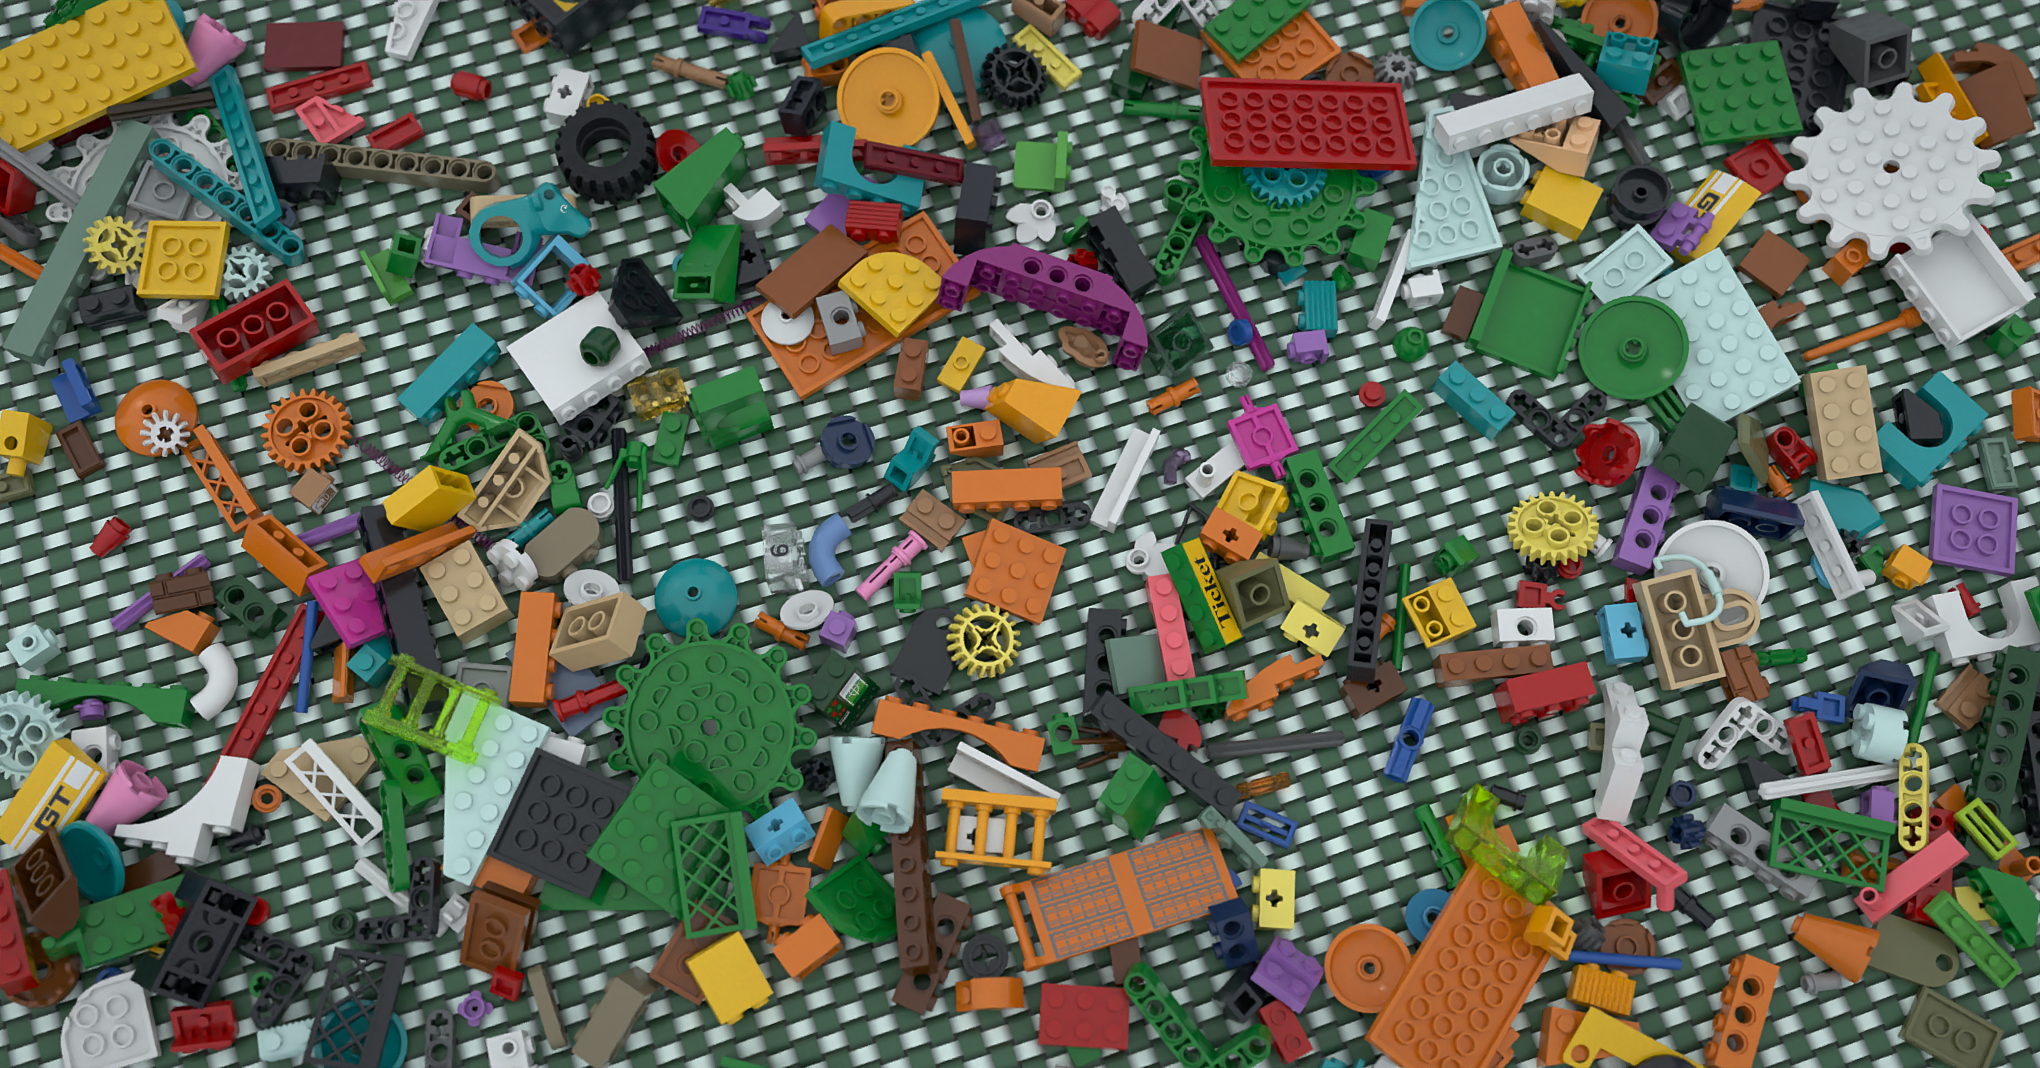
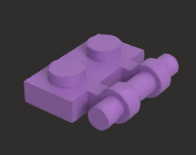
M1674 201L1650 233V236L1663 250L1672 253L1676 246H1680L1679 253L1687 256L1700 244L1699 239L1702 235L1709 232L1715 216L1711 212H1706L1703 217L1697 218L1698 209ZM1689 229L1693 230L1691 234L1685 235Z

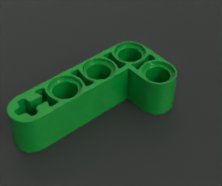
M1172 179L1165 184L1162 196L1164 208L1178 215L1154 265L1157 274L1156 283L1163 286L1170 285L1176 279L1207 217V213L1190 214L1187 212L1184 206L1185 199L1195 194L1199 188L1178 179ZM1175 193L1178 194L1180 197L1174 198L1171 197L1169 194ZM1182 225H1190L1192 229H1185ZM1179 246L1182 250L1176 251L1173 250L1171 247ZM1168 261L1171 263L1170 268L1164 271Z
M525 411L508 419L516 423V427L510 428L498 435L485 430L446 448L439 456V463L443 469L470 475L494 463L517 429L521 428L524 430L525 426L531 423L535 424L533 429L525 432L543 446H546L544 453L547 464L551 463L555 458V450L538 417L532 412ZM503 436H510L505 443H499ZM485 447L483 453L474 455L478 448Z

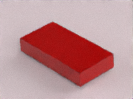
M412 112L365 137L372 148L398 151L426 135Z

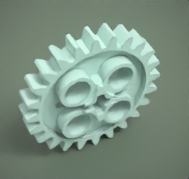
M13 691L8 695L6 693L0 695V771H5V779L15 775V780L18 783L25 778L27 779L53 740L67 739L64 738V735L71 731L68 728H62L61 724L67 719L57 718L56 715L60 711L59 708L51 711L49 709L51 705L50 700L43 704L40 703V694L30 698L29 691H25L20 695L18 691Z

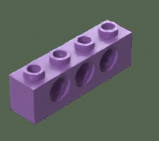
M1653 462L1640 470L1610 564L1639 576L1645 574L1649 569L1653 570L1655 567L1653 558L1658 556L1655 554L1657 545H1661L1666 533L1662 528L1664 522L1669 520L1673 511V507L1670 506L1671 499L1676 497L1680 488L1679 482L1653 467ZM1651 491L1657 493L1660 500L1654 499ZM1643 515L1648 516L1652 520V524L1647 523ZM1635 539L1641 540L1645 548L1639 547Z

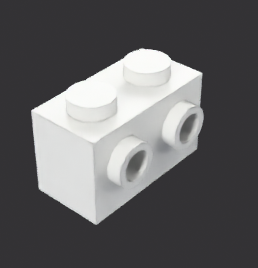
M518 1030L486 1039L491 1068H539L537 1064L534 1065L532 1053H535L536 1048L532 1035L528 1036V1031Z

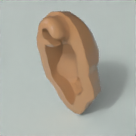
M1064 326L1059 329L1058 337L1062 344L1063 352L1074 358L1076 363L1087 368L1097 369L1108 362L1109 352L1105 342L1090 330L1072 326Z

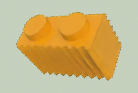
M1582 963V965L1572 968L1566 1001L1589 1008L1592 1006L1602 1012L1618 1017H1628L1631 1011L1636 981L1628 979L1629 975L1616 970H1611L1610 973L1602 972L1597 964Z

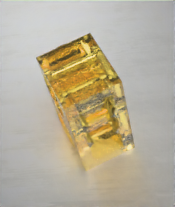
M678 367L673 369L665 368L656 375L639 377L634 379L632 383L627 384L640 422L661 416L663 411L672 412L686 407L685 404L690 400ZM677 385L675 390L665 391L667 386ZM643 394H652L648 400H639Z

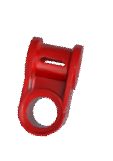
M1780 427L1765 438L1769 448V455L1791 479H1798L1801 477L1803 470L1808 466H1814L1818 462L1816 453L1790 427ZM1777 438H1779L1780 440H1782L1783 445H1781V444L1777 441Z

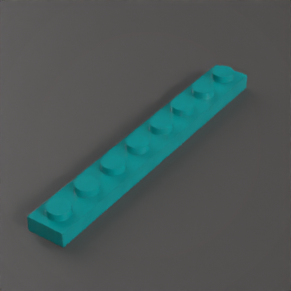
M922 0L802 46L801 53L813 70L991 0Z
M227 64L209 77V81L254 224L264 229L283 214L236 69Z

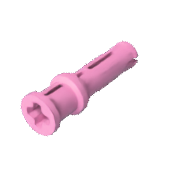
M910 530L908 532L909 536L898 547L894 546L892 548L891 555L860 586L855 588L856 592L866 602L894 575V571H899L903 566H910L912 564L911 560L921 550L928 548L924 540L913 530Z

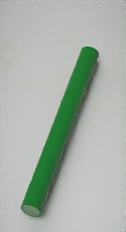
M1405 563L1400 564L1396 624L1394 626L1391 660L1397 672L1402 671L1407 611L1401 599L1409 594L1411 565Z
M1930 651L1928 653L1908 731L1907 744H1918L1940 659V654ZM1913 751L1912 756L1909 757H1914L1916 751Z

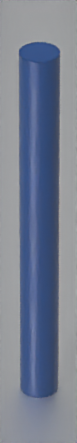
M307 601L296 713H308L314 656L310 643L316 634L318 601Z
M1571 950L1567 960L1569 962L1681 970L1682 961L1678 958Z

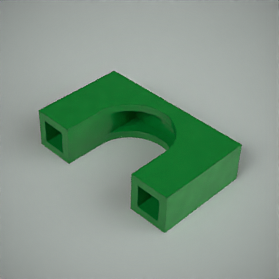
M754 366L690 389L693 399L688 400L705 444L711 443L713 451L774 429L771 416L764 402L766 400Z

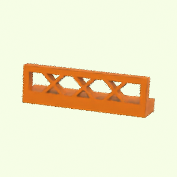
M201 424L193 429L198 438L188 443L186 447H181V450L229 526L237 535L247 529L249 522L265 515L214 435ZM203 445L207 452L205 460L196 459L191 452ZM210 466L217 467L220 476L218 481L207 478ZM223 487L230 488L233 492L232 502L220 499ZM236 508L243 509L246 515L249 516L239 524H236L233 519Z
M452 521L364 554L358 562L373 584L432 561L460 544L471 540L476 530L472 525L458 529Z

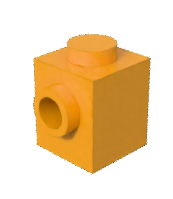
M1903 544L1892 551L1883 566L1881 574L1891 579L1892 583L1897 587L1910 590L1917 585L1922 586L1928 580L1931 574L1928 570L1933 562L1906 544Z

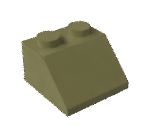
M1277 558L1238 561L1215 571L1235 620L1241 629H1246L1291 609Z

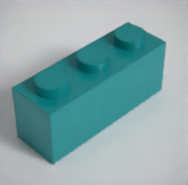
M1456 360L1438 377L1431 389L1490 442L1510 423L1516 414Z

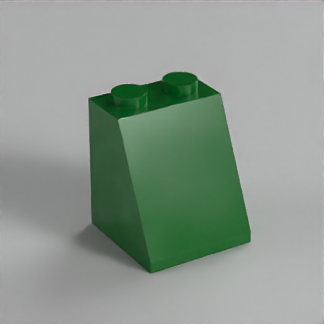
M1129 753L1099 797L1094 811L1142 843L1171 799L1172 794L1153 767L1132 753Z

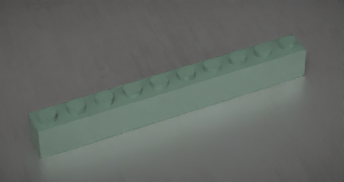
M131 119L123 120L120 123L2 346L14 357L42 367L52 357L59 337L65 332L66 324L72 312L78 307V297L89 286L91 276L98 265L97 261L89 263L88 260L92 257V254L83 251L89 247L88 243L83 242V238L91 236L86 229L89 227L96 228L93 222L99 219L103 221V218L111 216L113 221L115 217H125L128 200L147 160H152L149 145L152 141L162 138L153 126ZM102 233L99 236L98 243L103 238Z

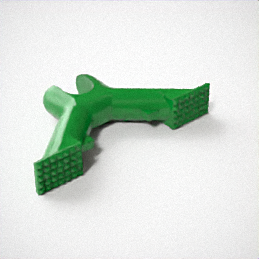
M462 390V406L459 410L451 396L444 400L446 420L428 451L420 459L429 463L437 461L443 450L455 444L454 437L460 427L469 422L478 425L480 431L487 430L496 435L516 427L517 424L477 408L473 393L470 390Z

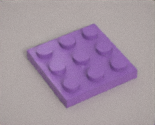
M1937 483L1933 486L1928 559L1935 564L2005 577L2013 576L2015 574L2018 498Z

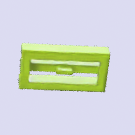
M1979 797L1953 815L1993 862L2020 844ZM1975 807L2008 843L2006 846L1973 811ZM1966 814H1967V815L1972 819V821L1979 827V829L1987 836V838L1994 844V846L1999 850L1998 852H1997V851L1992 847V845L1985 839V837L1977 830V828L1969 821V819L1965 816Z

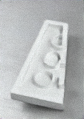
M398 0V2H395L393 8L395 13L394 22L390 23L385 52L389 57L412 61L440 0Z

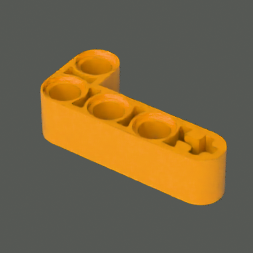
M843 0L829 3L824 6L820 14L819 39L826 38L916 2L914 0Z

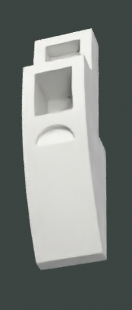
M996 319L989 325L990 337L1001 347L998 360L1019 379L1076 388L1073 379L1066 373L1063 375L1057 368L1058 365L1052 356H1046L1041 350L1032 356L1031 349L1024 342L1020 343L1014 337L1015 333L1008 324L1005 323L1003 325Z

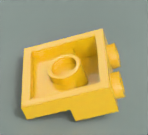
M1236 470L1217 507L1262 532L1263 535L1260 540L1265 541L1267 535L1272 536L1277 528L1276 518L1279 512L1284 513L1287 510L1289 498H1287L1288 495L1284 486Z

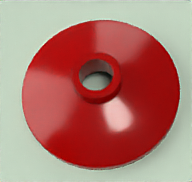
M670 129L658 137L655 144V155L661 168L668 173L700 148V146L689 133L680 129Z

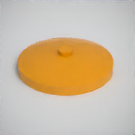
M884 47L864 53L849 65L839 83L837 108L842 124L856 128L855 139H867L868 141L902 147L904 144L913 147L921 142L935 125L940 110V91L932 71L919 57L903 49Z

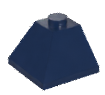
M1879 659L1860 666L1845 699V717L1853 718L1855 706L1865 703L1904 711L1917 683L1909 665Z

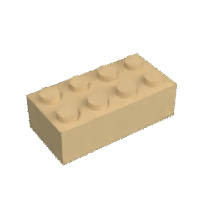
M1866 365L1802 375L1813 451L1818 458L1816 463L1818 480L1827 481L1883 472Z

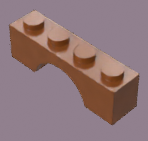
M1549 644L1439 654L1432 662L1437 689L1461 687L1490 679L1517 678L1554 669Z

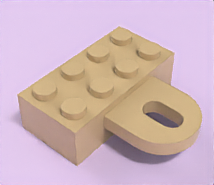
M1695 568L1632 584L1639 611L1643 616L1644 629L1662 691L1674 690L1725 677L1726 674L1718 648L1738 644L1750 639L1756 633L1760 624V609L1754 598L1743 590L1728 588L1723 589L1724 605L1722 610L1736 606L1741 607L1745 611V619L1742 622L1726 626L1719 621L1718 616L1711 622L1685 627L1678 615L1680 612L1684 611L1690 620L1707 616L1716 607V599L1713 598L1711 593L1702 594Z

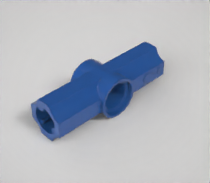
M1411 698L1399 732L1394 737V744L1382 773L1387 779L1403 784L1407 782L1418 750L1424 742V734L1435 708L1429 701L1422 698ZM1404 734L1413 737L1414 746H1408L1404 743Z

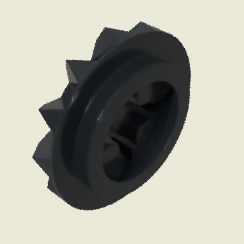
M990 934L977 935L970 939L963 949V966L966 972L974 979L999 977L1005 971L1008 964L1007 948L996 936ZM983 945L988 954H998V956L989 961V970H986L983 962H973L974 959L981 956V946Z

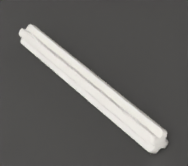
M1893 762V765L1879 764L1765 782L1760 784L1758 795H1761L1764 800L1899 779V762Z

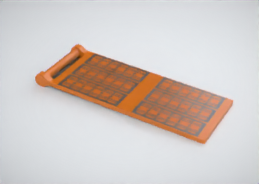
M1204 828L1028 881L1005 885L999 889L1001 897L1006 900L1025 959L1023 966L1026 972H1032L1049 964L1209 916L1208 907L1238 897L1215 834L1212 830ZM1024 892L1044 956L1036 957L1016 897L1020 893Z

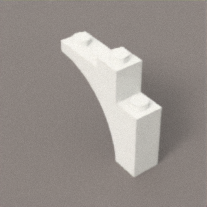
M1605 681L1602 689L1605 708L1604 749L1598 786L1593 803L1598 819L1626 823L1644 771L1640 749L1649 722L1645 708L1639 707L1637 704L1633 686L1623 682L1612 683Z
M221 755L220 761L209 781L183 807L151 822L133 825L117 824L114 836L125 840L124 845L142 848L143 843L152 844V849L166 851V855L176 858V864L193 866L194 862L206 863L214 833L230 836L231 831L243 832L260 765L250 759Z

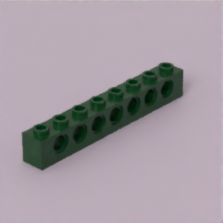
M2010 645L2000 650V652H1996L1992 666L1996 668L1994 678L1990 679L1987 687V694L1990 695L1989 704H1986L1982 710L1981 720L1985 721L1983 731H1979L1976 738L1975 747L1979 748L1977 758H1973L1969 773L1973 775L1971 785H1967L1963 798L1968 805L1979 797L2006 829L2040 675V653ZM2008 672L2017 675L2019 679L2018 684H2014L2008 679ZM2003 698L2011 701L2013 705L2012 711L2003 707ZM1997 725H2001L2007 730L2006 738L2001 737L1997 733ZM1991 751L2000 755L2002 760L2000 765L1995 764L1991 760ZM1986 778L1991 779L1995 783V792L1989 791L1985 787L1984 782ZM1975 807L1973 811L1981 818V820L1992 830L1996 837L2004 844L2003 837L1995 830V828L1987 821V819L1983 818L1979 814V810ZM1966 814L1965 816L1969 819V821L1977 828V830L1985 837V839H1986V840L1992 845V847L1998 852L1999 850L1994 846V844L1987 838V836L1979 829V827H1978V826L1972 821V819ZM1958 822V828L1961 829L1957 841L1970 854L1958 866L1969 869L1983 866L1998 871L2000 859L1993 862L1986 852L1974 843L1971 835Z

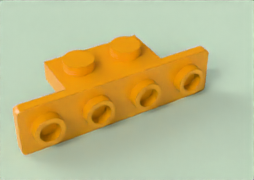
M1934 53L1918 66V70L1926 82L1915 88L1919 102L1928 103L1935 100L1942 93H1950L1955 99V106L1950 113L1954 119L1963 121L1978 117L1941 53ZM1985 131V133L1974 140V145L1987 138L1988 132Z

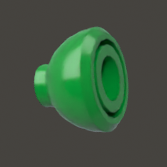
M1406 327L1395 335L1393 350L1403 361L1418 362L1428 354L1430 342L1427 334L1422 329Z

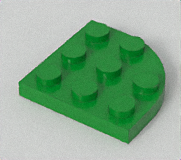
M858 855L812 887L805 895L809 902L837 932L844 933L860 941L874 943L888 941L898 935L895 889L861 855Z

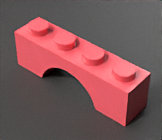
M1169 573L1149 576L1145 583L1149 610L1156 626L1166 682L1196 677L1180 597Z

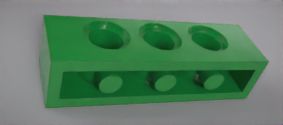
M1317 450L1286 458L1283 468L1287 475L1282 479L1285 484H1289L1292 492L1290 494L1292 505L1295 509L1298 508L1301 514L1300 524L1304 533L1309 534L1311 540L1310 550L1313 557H1318L1320 565L1351 555L1355 549V544ZM1300 480H1309L1312 484V487H1304L1300 483ZM1309 504H1318L1322 508V511H1313L1310 508ZM1319 529H1329L1332 533V536H1323L1320 533Z
M392 697L359 709L355 721L385 779L397 778L399 780L402 792L403 813L407 817L436 805L442 795L443 788L438 777H433L429 769L430 763L427 755L424 752H420L414 731L411 728L408 729L404 722L405 715L401 706L396 705ZM382 729H391L395 734L388 735ZM395 753H404L407 756V758L400 759L395 755ZM407 777H416L420 783H412Z

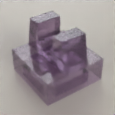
M994 118L971 129V133L983 154L1006 143V137Z

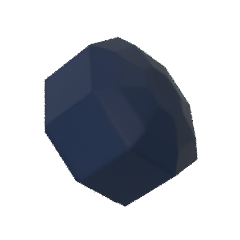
M1678 780L1668 787L1666 798L1672 807L1685 809L1696 802L1697 791L1690 782Z

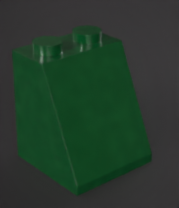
M1691 402L1661 442L1652 466L1700 495L1719 469L1738 430Z

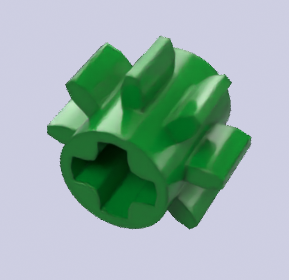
M740 70L727 77L729 84L724 87L729 97H736L737 101L741 102L755 95L753 88L757 87L758 84L753 74L746 75L745 70Z

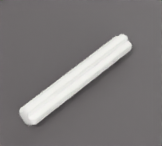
M361 858L354 866V869L408 913L409 892L391 893L387 874L369 859ZM440 918L438 934L436 935L439 938L444 935L449 927Z

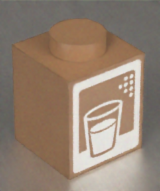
M310 467L289 494L319 516L340 490L333 484L335 479L324 470L318 473Z

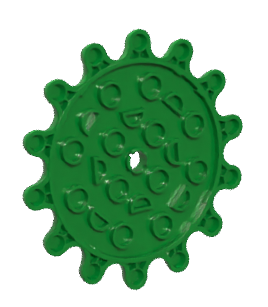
M1195 126L1190 130L1189 139L1201 150V155L1197 159L1182 160L1178 164V172L1182 178L1195 181L1199 185V190L1185 199V209L1190 214L1207 213L1214 218V225L1208 231V238L1211 243L1219 245L1230 238L1242 241L1245 245L1244 258L1249 264L1260 262L1266 251L1274 250L1283 255L1288 267L1297 268L1304 262V249L1306 247L1314 246L1321 249L1327 256H1334L1342 248V244L1336 235L1338 228L1347 227L1359 231L1366 227L1368 218L1356 208L1355 200L1359 197L1372 196L1377 192L1378 185L1374 179L1363 177L1354 169H1326L1327 177L1323 181L1325 184L1323 189L1319 190L1317 198L1312 196L1311 203L1308 204L1305 202L1306 198L1304 197L1301 208L1296 205V200H1293L1292 207H1289L1288 203L1283 201L1281 208L1278 209V200L1273 201L1268 206L1269 196L1260 200L1258 199L1260 193H1253L1251 190L1253 185H1249L1250 182H1245L1247 177L1242 174L1245 167L1211 166L1206 128ZM1269 172L1268 175H1265V177L1268 180H1271V172ZM1297 179L1291 180L1295 185H1302Z
M693 618L686 625V639L682 644L672 645L662 634H650L646 639V648L650 653V663L648 666L638 669L629 664H624L617 669L616 679L627 689L628 699L622 706L606 708L603 711L602 720L607 726L617 728L623 733L624 743L619 749L610 753L608 765L614 771L631 769L636 772L640 779L653 759L657 758L730 811L745 810L757 820L773 810L768 797L774 787H783L789 791H797L803 786L804 777L793 767L791 757L796 750L813 748L817 744L818 736L813 729L799 725L796 721L795 713L800 706L811 700L812 690L803 683L787 685L782 681L780 671L788 661V652L782 646H773L764 654H756L751 650L749 646L751 631L747 624L742 622L735 623L730 628L726 638L716 640L710 636L707 624L703 619ZM707 719L715 720L717 732L714 735H709L704 730V722Z

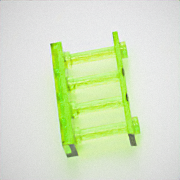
M399 653L398 656L392 655L388 663L397 667L378 707L375 706L373 710L367 709L361 722L467 765H474L479 753L473 751L474 746L472 744L489 706L492 705L497 708L501 705L503 700L497 698L498 693L482 687L481 690L475 689L415 664L416 659L407 654ZM407 671L424 677V680L407 717L402 718L400 722L390 718L391 712L389 711ZM436 682L452 690L434 730L430 729L429 733L418 729L419 724L417 722ZM462 694H465L479 701L462 740H458L457 744L445 740L447 737L445 732Z

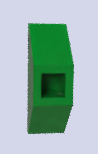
M1983 866L1965 872L1971 889L1981 897L1986 905L1985 909L1988 915L1996 920L2002 929L2006 942L2013 946L2015 950L2033 946L2036 937L2040 903L2024 879Z

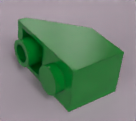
M394 228L386 272L413 278L419 260L422 243L421 234Z
M1463 534L1444 543L1432 561L1437 573L1440 576H1445L1447 579L1450 577L1454 578L1473 565L1480 555Z

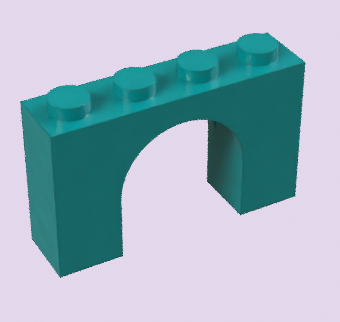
M831 120L823 130L813 187L820 188L828 194L845 196L848 200L902 204L903 217H911L920 208L924 180L892 174L891 181L886 184H875L864 179L856 170L852 159L856 128ZM906 144L902 146L903 148L927 152Z
M1941 371L1933 375L1914 393L1939 413L1940 422L1944 426V434L1937 447H1923L1913 443L1890 421H1887L1876 430L1882 467L1908 491L1917 485L1921 488L1934 477L1931 472L1935 468L1938 471L1951 460L1948 455L1952 451L1955 454L1968 443L1965 438L1968 435L1972 437L1985 426L1981 422L1989 415Z

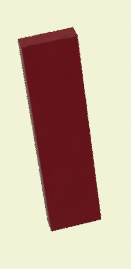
M868 140L864 143L863 168L958 187L962 186L964 159Z

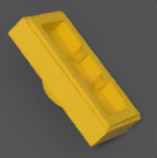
M962 336L939 374L937 383L960 394L985 354L986 348Z

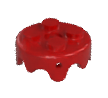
M1607 418L1604 424H1587L1584 426L1582 431L1585 435V440L1576 449V455L1581 461V466L1575 468V473L1599 487L1610 488L1622 484L1634 472L1640 458L1641 444L1637 432L1631 426L1611 418ZM1614 451L1613 457L1609 460L1610 452Z

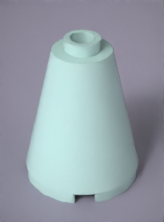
M829 737L842 806H847V812H853L857 808V804L880 769L886 743L885 737Z
M899 748L888 754L857 804L855 813L862 822L869 826L872 825V822L881 825V831L890 833H905L909 830V826H912L917 760L912 752Z

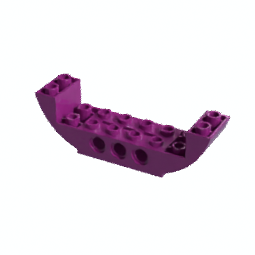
M1013 242L1011 246L987 248L965 256L953 264L941 280L936 304L942 305L948 310L961 312L970 286L981 292L999 295L1007 301H1016L1027 305L1031 309H1040L1051 313L1057 318H1066L1077 322L1081 326L1101 330L1107 335L1119 336L1112 364L1118 365L1124 370L1137 371L1148 347L1147 331L1142 316L1126 292L1112 281L1113 276Z

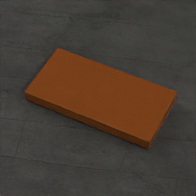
M829 224L755 285L756 291L794 320L815 303L817 297L827 293L856 264L868 257V251L832 224Z

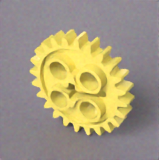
M1550 491L1549 497H1545L1542 492H1539V498L1537 499L1529 495L1528 503L1520 500L1519 507H1513V514H1509L1507 523L1509 542H1513L1514 550L1520 549V556L1530 554L1531 562L1536 558H1540L1541 565L1546 560H1550L1552 566L1556 565L1557 560H1561L1564 565H1567L1568 558L1577 562L1578 554L1586 557L1587 549L1593 550L1594 542H1597L1599 531L1597 515L1592 514V507L1585 508L1584 500L1576 503L1575 495L1569 499L1565 498V492H1562L1559 497H1555L1553 491Z

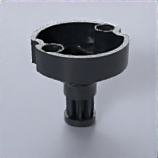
M1655 0V2L1659 3L1657 27L1660 39L1684 52L1703 49L1719 34L1733 11L1732 5L1734 0Z

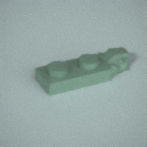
M1212 805L1205 807L1197 817L1202 827L1212 830L1217 835L1218 842L1223 847L1231 849L1238 856L1237 861L1246 869H1261L1268 862V858Z

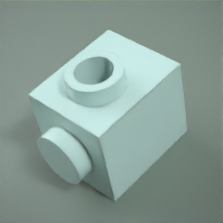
M36 624L6 644L18 664L31 672H34L62 653L57 646L59 639L55 633L49 628L45 630Z

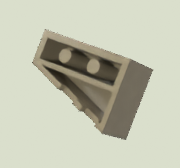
M638 966L618 976H612L604 987V991L607 992L602 1001L598 1000L589 1012V1016L592 1017L587 1026L583 1025L575 1035L574 1041L577 1043L571 1052L594 1068H606L611 1065L632 1034L631 1029L639 1016H644L649 1009L646 1007V1004L652 994L657 991L660 992L664 985L649 977L648 973Z

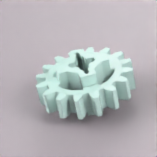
M243 246L241 251L238 252L235 247H232V254L228 255L226 253L220 294L224 295L229 301L235 298L238 303H241L245 297L248 299L260 293L262 288H269L266 280H273V276L270 274L273 268L268 263L263 253L260 254L256 248L250 251L246 246ZM239 271H241L246 276V278H243V276L239 274Z

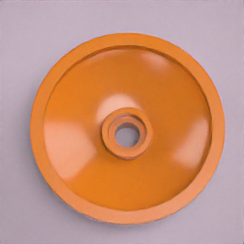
M1588 0L1581 15L1582 25L1584 23L1594 25V34L1606 37L1607 31L1654 39L1658 30L1659 12L1655 0ZM1621 19L1624 20L1625 26L1617 28L1616 22Z
M169 380L147 381L130 390L121 400L115 414L116 433L121 442L136 454L146 457L162 456L161 447L153 454L151 453V448L154 443L148 446L143 445L142 442L151 436L140 435V430L142 429L151 430V428L143 424L144 419L152 423L155 422L151 413L146 415V412L153 408L151 413L156 412L159 419H163V410H168V419H172L175 413H179L180 417L176 424L185 420L188 423L180 431H190V437H180L186 442L192 437L193 429L197 427L199 414L196 401L186 388L176 382ZM166 426L161 427L160 434L157 436L160 439L164 436V439L168 440L171 438L170 433L173 430L170 427L168 430H166ZM176 444L178 449L182 447L181 445ZM171 447L167 448L168 454L173 453Z
M1358 924L1342 931L1330 944L1324 962L1325 977L1330 990L1342 1004L1358 1012L1377 1013L1383 1008L1412 958L1403 940L1391 930L1376 924ZM1369 962L1375 965V971L1372 974L1366 973L1364 969L1365 965Z

